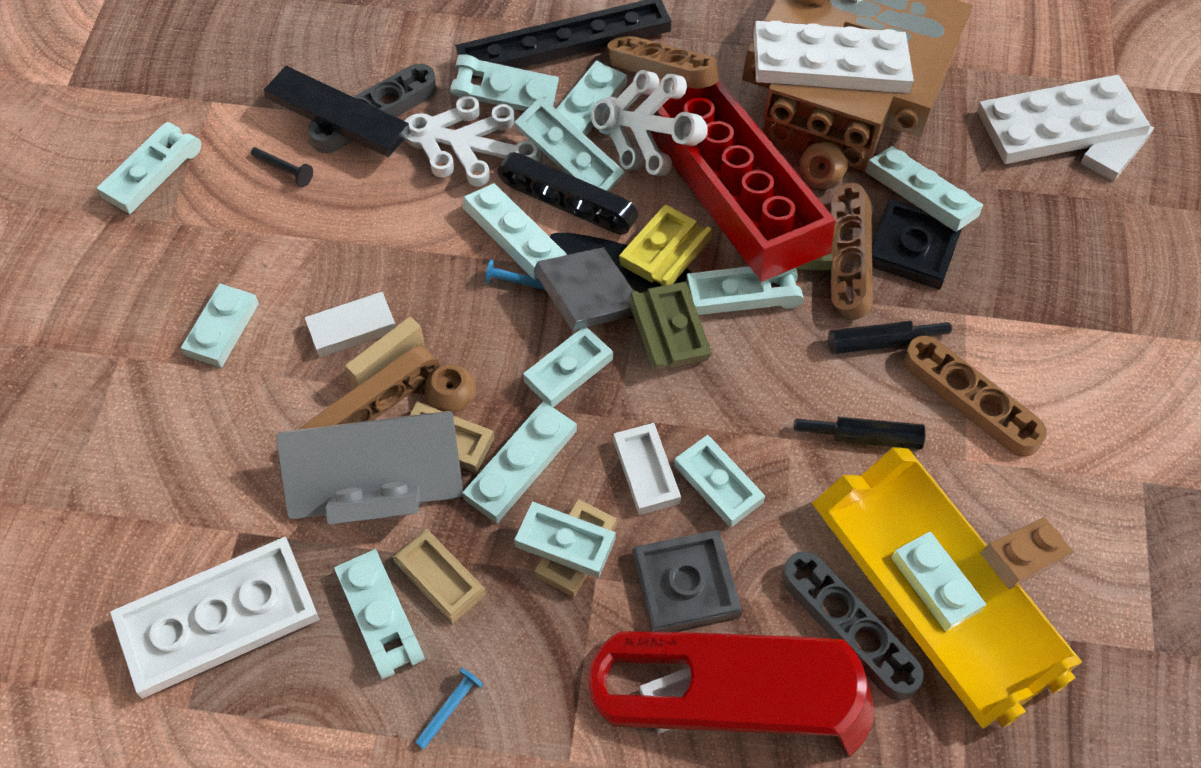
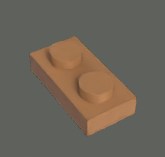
M1043 517L989 543L980 554L1010 590L1065 561L1074 551L1064 541L1058 530Z

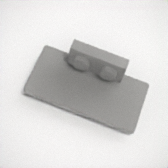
M451 411L279 432L276 436L287 514L290 519L326 515L327 523L330 525L418 513L420 503L460 498L463 496L455 423Z

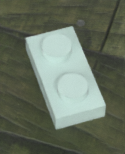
M219 283L181 346L184 356L222 368L259 305L256 295Z
M587 327L581 328L523 373L524 383L544 402L554 407L613 360V351Z
M706 435L675 458L674 467L730 528L764 503L765 495L709 435Z
M532 501L514 542L516 548L599 579L616 540V532Z
M931 531L900 547L893 553L892 561L945 632L978 614L987 605Z

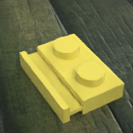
M665 204L619 255L620 265L651 283L656 281L662 286L671 285L712 239V228L707 226L704 229L697 225V221Z

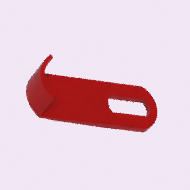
M620 631L606 640L598 649L588 674V689L591 701L600 715L614 727L837 736L844 753L850 757L864 743L874 721V700L863 665L855 651L844 639L720 633ZM616 662L688 664L691 671L689 688L682 697L610 694L607 679L610 670Z

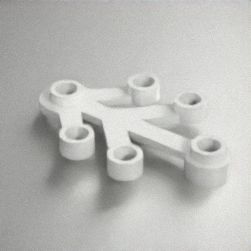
M640 70L635 75L634 81L618 98L607 97L597 101L591 114L592 123L601 133L611 135L620 155L619 162L623 169L638 171L642 168L644 160H646V170L649 174L666 176L672 166L671 158L668 154L659 152L650 131L672 134V138L676 143L688 146H695L705 139L707 124L698 114L681 112L675 118L653 115L669 98L680 99L685 94L687 84L684 77L667 74L663 77L659 86V78L656 73ZM641 94L650 95L634 112L627 111ZM624 126L631 127L640 149L631 147Z
M463 96L458 99L456 108L433 117L428 114L419 113L405 120V122L409 123L410 133L404 140L413 148L424 150L430 161L431 171L437 177H447L454 171L451 154L441 151L437 142L451 145L466 170L468 183L476 187L487 184L490 175L487 163L478 160L473 151L504 159L510 152H516L542 163L541 150L531 141H521L517 145H512L481 137L496 130H507L514 125V110L506 104L495 106L491 112L492 116L457 130L446 127L462 120L473 121L479 116V102L475 97ZM471 107L472 109L465 110L464 108ZM439 163H447V164L444 165V166H438V165H437V164H439ZM474 172H482L481 175H473Z

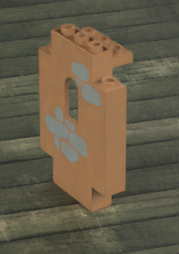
M776 0L764 21H781L783 23L805 25L813 23L832 27L852 26L871 30L891 29L897 32H906L914 83L909 94L756 82L753 39L747 50L742 80L769 89L763 119H765L763 133L770 141L803 152L814 143L832 142L840 148L847 159L849 167L865 172L868 161L874 157L884 126L917 137L922 136L963 36L973 5L958 0H862L858 3L852 0H829L824 6L816 4L805 6L800 4L798 0Z

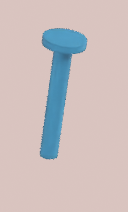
M490 260L485 275V283L487 284L490 283L492 277L545 290L539 279L533 280V278L527 275L494 268V260Z
M461 667L459 673L464 676L463 680L415 741L422 749H425L471 687L475 685L481 689L484 685L466 669Z

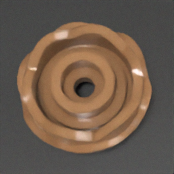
M819 142L810 145L804 151L800 159L799 168L802 178L809 186L825 190L840 184L847 171L848 163L836 144L832 142ZM820 163L825 164L824 170L820 169Z
M457 364L438 366L428 375L424 384L428 404L443 412L451 411L454 413L465 409L470 401L474 400L477 392L473 375L466 368ZM448 385H453V388L448 389L446 387Z

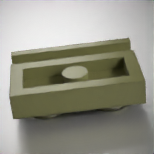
M686 282L650 288L647 292L642 293L637 291L631 292L628 301L652 372L658 371L662 367L669 366L673 368L709 359L712 352Z

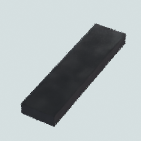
M285 66L264 88L266 99L387 157L392 155L410 133L409 123L289 66Z

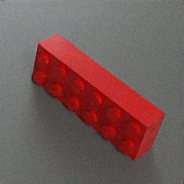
M720 80L714 85L705 88L695 89L687 87L685 94L680 99L669 98L653 114L655 116L675 118L681 112H689L700 115L706 122L707 135L702 142L695 146L676 143L672 138V134L650 132L654 141L663 153L670 156L672 165L761 282L831 253L836 220Z

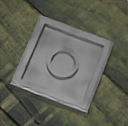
M604 247L537 261L534 273L572 331L633 316L628 298L631 292L634 291Z
M719 530L633 547L632 554L652 632H674L741 618L742 608Z

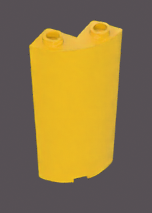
M892 447L861 476L842 475L811 503L982 729L996 721L1002 728L1007 727L1026 712L1022 707L1023 704L1047 688L1054 695L1076 679L1071 671L1083 662L1020 585L1010 590L980 554L987 544L908 448ZM930 531L987 604L981 612L947 632L944 631L891 559L895 550Z

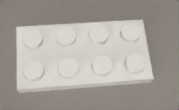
M781 21L755 22L753 34L756 82L909 94L911 92L914 79L906 32H897L891 29H859L852 26H821L813 23L805 25L783 23Z
M1119 74L980 101L977 110L1004 164L1089 148L1096 143L1147 135L1151 126Z
M286 536L110 611L136 693L142 699L320 620Z

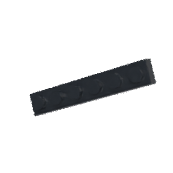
M642 0L455 45L456 56L458 57V55L462 54L470 55L481 61L522 68L607 47L609 42L620 37L646 38L671 32L672 21L662 0ZM472 75V79L480 78V76Z

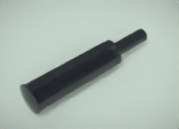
M902 321L829 330L828 345L831 354L909 345L913 339L919 336L950 334L952 332V325L949 322L913 326L912 321Z
M837 416L836 422L796 418L793 424L795 431L835 435V441L922 450L926 438L925 425Z

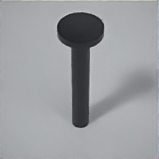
M257 147L251 150L252 156L294 175L295 182L299 186L304 187L308 185L313 177L311 165L303 164L297 167Z

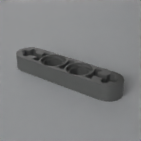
M414 64L359 93L354 98L397 117L430 99L437 90L435 72L428 65ZM386 95L398 97V100L391 104L380 102V99ZM311 121L308 126L311 144L319 152L331 153L353 142V140L314 121Z
M807 551L791 555L786 562L782 576L787 590L833 639H844L859 657L865 674L885 695L895 700H906L912 697L922 684L924 677L923 668L919 661L821 558ZM797 567L802 571L807 568L813 571L810 578L811 582L807 578H803L800 581L795 578ZM825 583L827 586L824 587L819 592L816 599H814L812 595L815 590V586L818 589H820L822 584ZM829 597L840 598L846 604L848 612L841 618L831 617L823 609V601ZM869 631L875 634L879 639V649L869 653L862 651L855 642L856 633ZM889 650L892 653L887 662L884 661L880 668L877 667L875 663L880 661L886 651ZM903 669L907 670L910 674L906 680L907 683L901 681L895 684L891 680L894 670L897 672Z

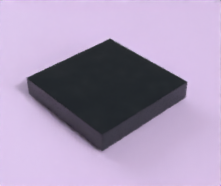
M889 199L872 242V267L940 290L962 228L955 232L922 209Z

